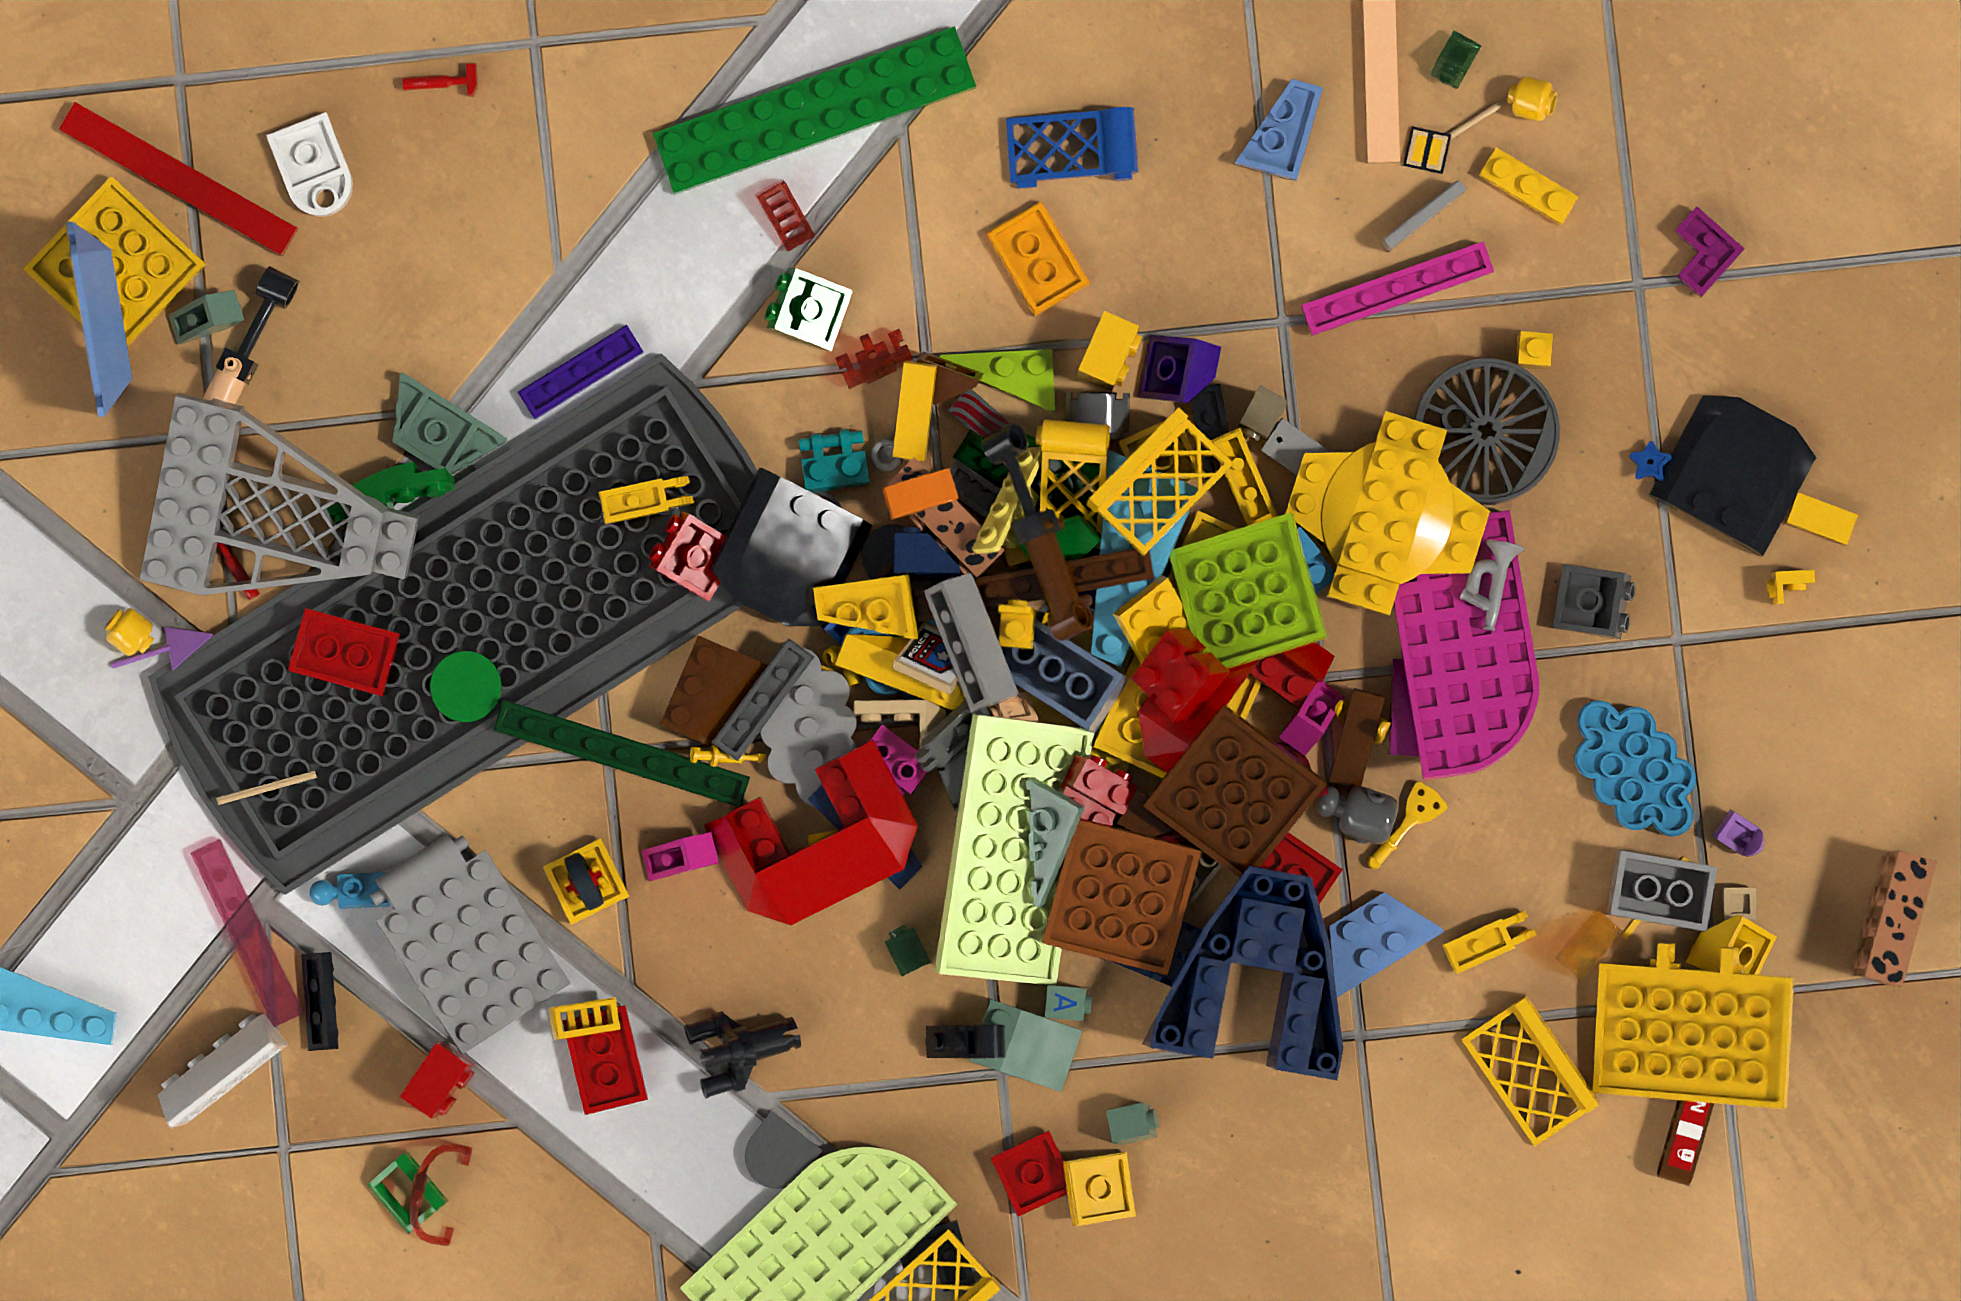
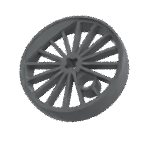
M1479 358L1456 364L1442 372L1432 381L1417 404L1413 420L1423 422L1425 411L1428 409L1441 415L1440 423L1442 429L1447 430L1446 434L1469 435L1442 446L1441 452L1472 440L1444 469L1446 474L1477 445L1459 489L1481 505L1502 504L1526 494L1544 478L1555 459L1559 446L1560 425L1553 399L1544 385L1533 374L1514 363L1500 359ZM1484 369V416L1466 372ZM1490 370H1496L1508 375L1492 413L1489 415ZM1457 375L1461 376L1477 417L1444 384L1446 381ZM1512 376L1526 384L1528 388L1495 418ZM1441 389L1455 404L1443 410L1431 405L1429 401L1436 390ZM1531 391L1534 392L1542 407L1500 423ZM1459 411L1462 413L1465 419L1464 425L1460 428L1451 427L1447 421L1449 412ZM1545 411L1546 417L1542 429H1502L1505 426ZM1488 424L1491 426L1490 432L1494 436H1489L1486 440H1483L1481 438L1482 433L1478 431V427L1483 428ZM1502 434L1540 435L1534 449ZM1501 441L1533 454L1527 467ZM1496 446L1523 472L1515 488H1512ZM1489 447L1507 489L1505 493L1489 494ZM1483 448V495L1466 492L1465 487Z

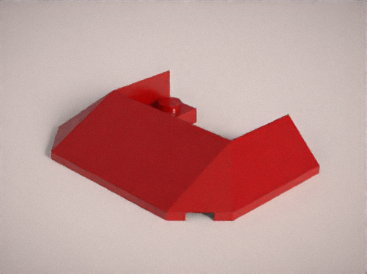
M1313 642L1229 668V674L1193 720L1173 722L1154 703L1158 697L1150 698L1148 696L1137 711L1143 739L1144 757L1168 773L1223 703L1226 706L1249 674L1296 709H1299L1317 682H1323L1335 656L1318 643Z
M874 739L815 769L844 827L790 853L761 796L703 825L707 833H712L716 850L749 912L791 926L905 869L918 824Z

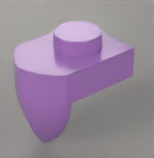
M1732 809L1729 810L1712 835L1745 857L1760 853L1764 847V834L1762 830Z

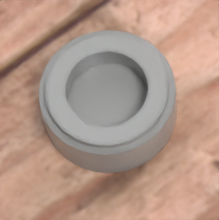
M882 439L873 446L871 460L877 469L890 472L901 465L903 458L893 457L894 440Z

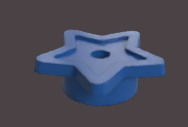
M1653 441L1648 442L1644 451L1632 452L1629 456L1637 465L1635 475L1637 480L1646 476L1654 477L1660 481L1663 480V466L1672 459L1670 454L1658 452ZM1651 459L1653 460V464L1649 465L1647 464V461Z

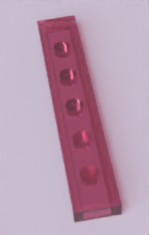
M218 839L191 852L190 854L274 1028L304 1014L302 1006L222 840Z

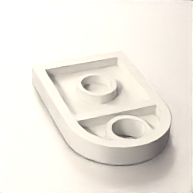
M326 112L266 135L290 198L300 210L312 216L325 217L337 213L347 204L352 194L353 180ZM329 190L334 193L335 199L333 204L326 208L319 206L317 203L319 193Z

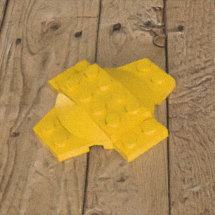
M1385 411L1376 441L1360 448L1356 452L1304 453L1285 514L1292 513L1298 526L1326 544L1330 557L1336 564L1327 597L1390 616L1400 584L1410 581L1419 574L1471 573L1490 511L1450 483L1443 467L1438 462L1447 430Z

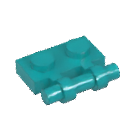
M849 429L839 430L840 433L822 436L820 433H813L811 437L799 439L800 451L813 450L814 458L801 459L806 490L815 493L870 485L865 451L852 452L851 444L864 443L862 430L849 432ZM842 446L843 454L823 456V448Z

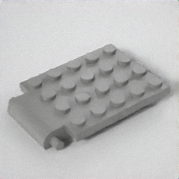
M445 834L377 878L375 882L379 889L369 896L376 906L387 900L393 910L376 920V924L460 1054L463 1055L571 983L486 850L466 862L460 853L469 847L466 839L460 836L452 841Z

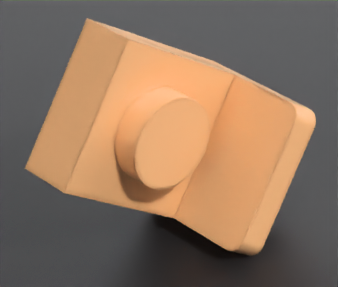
M1020 692L1006 701L986 708L989 714L994 717L1033 722L1039 721L1028 692Z

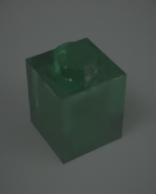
M903 925L888 933L890 939L885 941V944L901 976L931 962L914 927L908 930L906 925Z

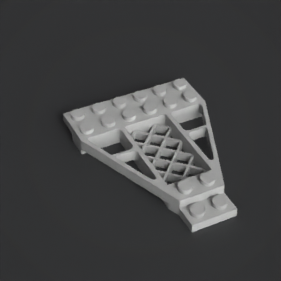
M181 393L175 396L140 580L199 595H209L370 575L372 572L400 579L407 577L419 515L388 508L376 498L366 496L245 411V406L214 398L208 401ZM242 422L278 446L274 471L234 462ZM285 452L334 487L282 474ZM231 475L237 476V477L233 478L232 480H230ZM242 478H246L255 493L242 500L232 484ZM257 482L265 483L268 485L264 486L263 488H260ZM273 486H277L286 501L273 508L264 492ZM288 489H289V490L296 491V492H299V493H297L296 495L292 496V495L290 494V492L288 491ZM229 492L236 504L224 511L227 493ZM304 494L309 495L317 508L307 515L303 514L295 502L296 499ZM257 496L267 512L255 519L245 503ZM319 497H320V498H324V499H328V500H330V501H328L327 503L323 504V503L321 502V500L319 499ZM336 502L341 504L348 517L338 523L334 522L326 509ZM289 505L298 520L286 527L276 511ZM239 508L248 523L236 530L227 514ZM320 512L329 528L317 535L307 519ZM270 515L279 532L267 538L258 522ZM348 522L344 537L339 527ZM221 523L224 524L227 530L220 529ZM299 524L303 526L311 538L300 546L297 545L289 530ZM251 527L258 538L240 533ZM333 532L342 547L329 554L320 538ZM283 535L289 546L271 541ZM218 542L251 550L256 554L252 580L210 584ZM314 543L320 554L302 549ZM342 552L341 559L333 558ZM265 555L321 569L320 572L271 578L260 577Z

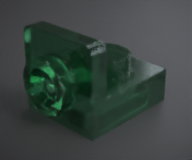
M1454 30L1430 74L1443 84L1458 89L1482 45Z

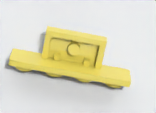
M1041 446L1027 448L1026 452L1017 457L1035 506L1039 496L1030 486L1042 463ZM1009 473L1003 481L1002 488L990 508L982 529L978 532L977 539L972 547L976 554L998 552L1002 545L1005 548H1015L1017 545L1011 524L1025 518Z

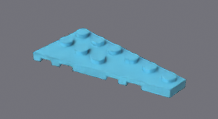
M1109 450L1106 481L1128 459L1127 457ZM1149 467L1144 473H1151V467ZM1137 479L1133 483V496H1152L1151 479ZM1156 479V496H1175L1174 479ZM1179 480V496H1193L1197 492V487ZM1129 488L1121 496H1129ZM1133 501L1134 519H1152V501ZM1156 501L1157 519H1171L1175 515V501ZM1179 501L1180 509L1187 501ZM1114 502L1107 509L1116 519H1129V502ZM1190 509L1150 549L1155 579L1097 589L1091 648L1092 655L1119 667L1123 666L1131 646L1113 613L1163 574ZM1103 518L1100 555L1135 549ZM1122 524L1125 528H1127L1130 531L1129 524ZM1134 524V536L1143 545L1153 537L1152 524ZM1157 524V532H1158L1165 524Z

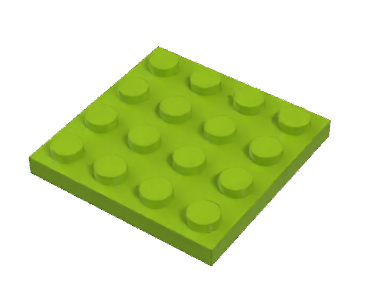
M1292 513L1172 550L1170 560L1190 632L1206 647L1203 653L1211 652L1227 669L1328 638Z

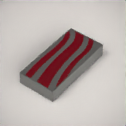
M972 389L962 393L947 410L968 430L972 429L982 437L1010 424L1008 420Z

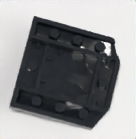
M1702 396L1670 454L1672 459L1663 467V480H1656L1648 496L1676 511L1679 510L1762 557L1811 469L1816 456L1795 427L1740 397Z
M759 467L709 569L720 581L730 598L788 627L823 626L825 621H820L817 618L813 588L843 584L872 524L783 477Z

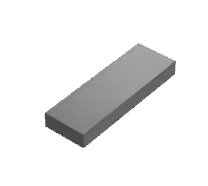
M1460 180L1454 182L1383 239L1382 245L1388 252L1392 251L1463 195L1467 188Z

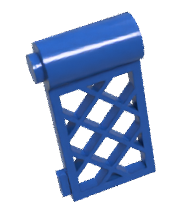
M1132 107L1006 118L1010 182L1017 183L1018 189L1036 188L1037 181L1105 175L1113 176V181H1128L1133 179L1132 174L1139 172L1134 108ZM1096 119L1097 131L1088 141L1075 131L1082 120ZM1065 121L1075 122L1072 124V126H1069ZM1052 122H1060L1068 129L1056 144L1043 133ZM1044 123L1039 129L1033 125ZM1028 125L1036 133L1023 146L1014 137V126ZM1071 133L1085 144L1074 158L1060 148ZM1039 136L1053 146L1042 161L1028 150ZM1096 138L1098 142V149H1096L1092 145ZM1015 144L1021 149V151L1017 155L1015 151ZM1090 148L1099 156V168L1085 169L1077 161ZM1057 150L1070 161L1061 172H1053L1045 165ZM1025 153L1038 163L1030 174L1017 175L1016 163ZM1073 165L1080 169L1069 171ZM1043 167L1048 173L1038 172Z

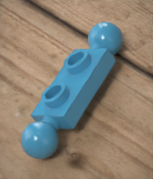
M387 872L337 875L338 886H333L326 880H319L313 883L309 891L311 900L320 906L328 905L333 899L338 898L339 909L390 907L387 900L376 906L369 896L379 889L375 880Z

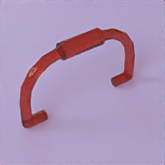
M443 1144L431 1150L423 1160L419 1172L415 1173L408 1203L410 1205V1222L413 1231L419 1239L430 1244L449 1246L454 1228L446 1227L443 1238L429 1235L420 1227L418 1207H421L428 1179L426 1173L433 1160L444 1152L463 1153L461 1164L469 1166L472 1148L458 1144Z

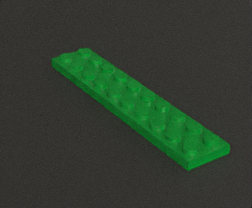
M954 26L653 133L674 195L968 92L977 87Z

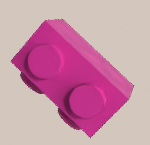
M881 725L872 739H874L902 795L905 791L912 795L928 772H924L920 766L921 763H918L915 753L917 750L884 725Z

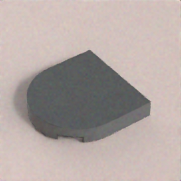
M771 1111L748 1141L745 1150V1163L748 1172L756 1182L768 1188L782 1189L786 1188L800 1173L812 1164L823 1150L775 1112Z

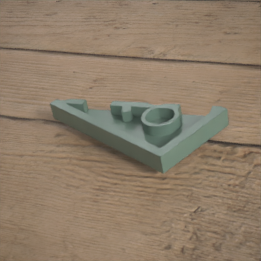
M1033 777L1026 782V789L1030 790L1031 810L1027 811L1030 825L1029 853L1030 861H1034L1035 880L1031 881V893L1034 898L1033 905L1039 908L1045 906L1085 806Z

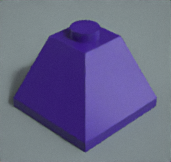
M1149 335L1137 397L1141 399L1188 403L1215 379L1221 347L1196 338Z

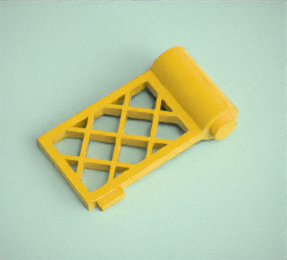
M1045 419L1043 426H1037L1036 445H1041L1042 450L1040 512L1047 511V508L1049 510L1053 509L1056 518L1065 520L1066 518L1061 512L1073 503L1084 515L1083 517L1102 534L1103 517L1098 513L1096 520L1093 516L1095 513L1092 510L1088 511L1078 498L1087 490L1094 494L1098 490L1094 486L1098 481L1099 488L1106 482L1110 425ZM1049 459L1062 460L1070 469L1060 478H1057L1049 469ZM1086 462L1100 463L1099 475L1091 481L1079 470ZM1073 473L1085 484L1074 495L1062 483ZM1050 479L1053 483L1048 487V482ZM1056 487L1068 498L1059 508H1056L1048 500V493ZM1101 540L1094 548L1100 549Z

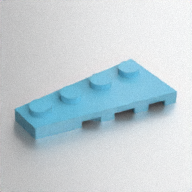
M0 966L1 1031L113 1045L117 1018L116 1012Z

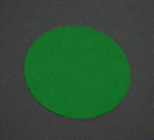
M471 651L456 652L445 657L435 668L430 683L431 696L438 710L446 717L459 722L476 721L488 715L498 703L501 694L500 675L494 664L485 656Z

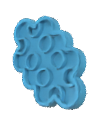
M1602 700L1592 701L1584 705L1577 716V728L1585 740L1576 748L1574 764L1578 772L1584 777L1593 779V793L1596 799L1603 804L1614 806V815L1618 823L1624 828L1642 830L1652 824L1660 834L1668 837L1679 836L1685 833L1691 827L1694 819L1693 809L1685 797L1695 787L1696 773L1690 763L1684 759L1677 758V744L1674 738L1667 733L1656 731V722L1652 714L1646 709L1629 707L1618 713L1610 703Z

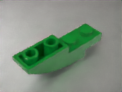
M414 462L396 465L379 471L352 485L366 496L374 497L394 509L393 502L409 503L414 501L415 498L422 496L441 497L446 492L455 490L454 478L446 468L421 472ZM339 502L326 508L335 523L348 517ZM348 522L340 527H347Z

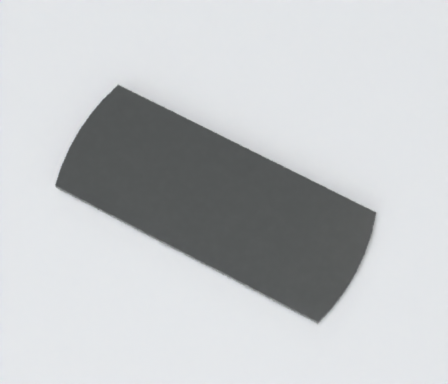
M663 354L658 355L455 483L454 491L446 492L441 497H433L410 511L409 513L419 515L420 517L408 574L405 579L372 572L370 575L294 584L213 635L175 670H172L170 662L148 676L161 719L178 758L198 794L225 833L269 881L284 895L289 894L528 743L529 741L493 730L503 699L566 719L744 607V604L727 595L721 583L709 602L650 568L652 560L649 559V555L658 542L663 544L669 534L665 531L668 521L675 514L679 516L681 511L692 515L726 536L757 473L755 465L726 421L694 383ZM539 451L541 466L536 468L534 452ZM542 475L544 487L539 489L538 477ZM683 476L689 477V484L684 487L665 489L667 500L676 499L684 495L693 496V504L669 508L667 512L605 524L599 492L661 478L668 480ZM544 492L547 509L543 508L541 504V495ZM543 512L548 513L551 539L545 533ZM305 608L400 634L383 697L288 671ZM461 651L476 652L488 658L498 670L501 679V694L494 709L485 717L472 722H459L446 717L434 704L430 691L431 677L437 665L445 657ZM311 771H315L317 776L314 779L218 805L217 798Z

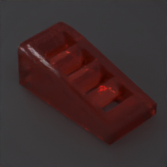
M783 179L754 194L787 252L815 237L813 230ZM782 192L784 197L770 205L768 204L767 199ZM788 203L791 208L775 217L773 211ZM795 214L797 220L783 228L780 226V222ZM802 226L804 231L788 240L786 234Z

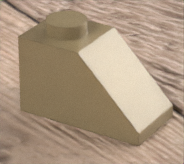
M1260 385L1239 423V426L1244 428L1242 434L1259 442L1260 438L1267 440L1288 400Z

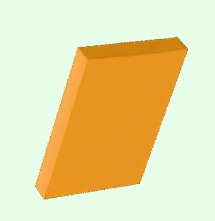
M1042 201L986 233L990 243L1035 317L1090 285L1088 278Z

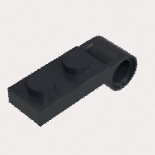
M1005 1025L926 1026L925 1045L927 1058H1005Z

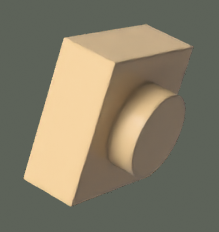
M1756 887L1722 888L1723 920H1728L1736 915H1741L1748 920H1757Z

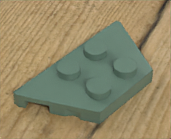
M402 372L400 374L399 394L395 413L396 423L393 432V443L434 469L446 468L453 475L506 443L507 438L405 373Z

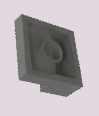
M1563 564L1552 628L1621 640L1622 633H1627L1630 625V615L1626 614L1625 611L1627 601H1632L1634 598L1635 582H1630L1631 576L1623 572Z

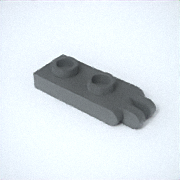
M965 699L921 741L923 747L915 753V758L918 763H921L920 766L924 772H929L935 767H943L969 742L972 715L991 716L988 710L984 708L971 713Z

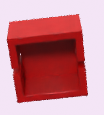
M1188 628L1167 629L1132 675L1131 679L1150 698L1158 697L1154 703L1173 722L1193 720L1230 671L1211 652L1203 653L1206 647Z
M444 1041L436 1042L399 1097L431 1119L439 1115H447L457 1100L453 1097V1094L458 1088H465L474 1076L475 1072L471 1068L475 1062L461 1055L459 1051Z

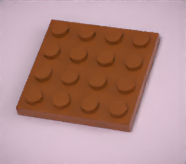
M1080 818L1062 863L1042 943L1168 975L1200 859L1201 849Z

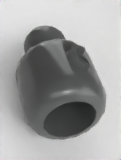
M1359 785L1352 787L1348 796L1340 794L1334 787H1327L1329 794L1320 797L1316 810L1320 815L1339 817L1341 831L1352 836L1358 843L1383 844L1387 842L1399 809V804L1394 797Z

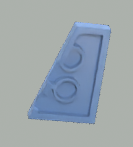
M1292 79L1234 164L1296 181L1323 87Z

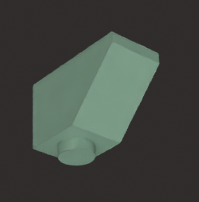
M235 290L204 295L168 314L178 345L227 330L244 321L241 305L238 302Z

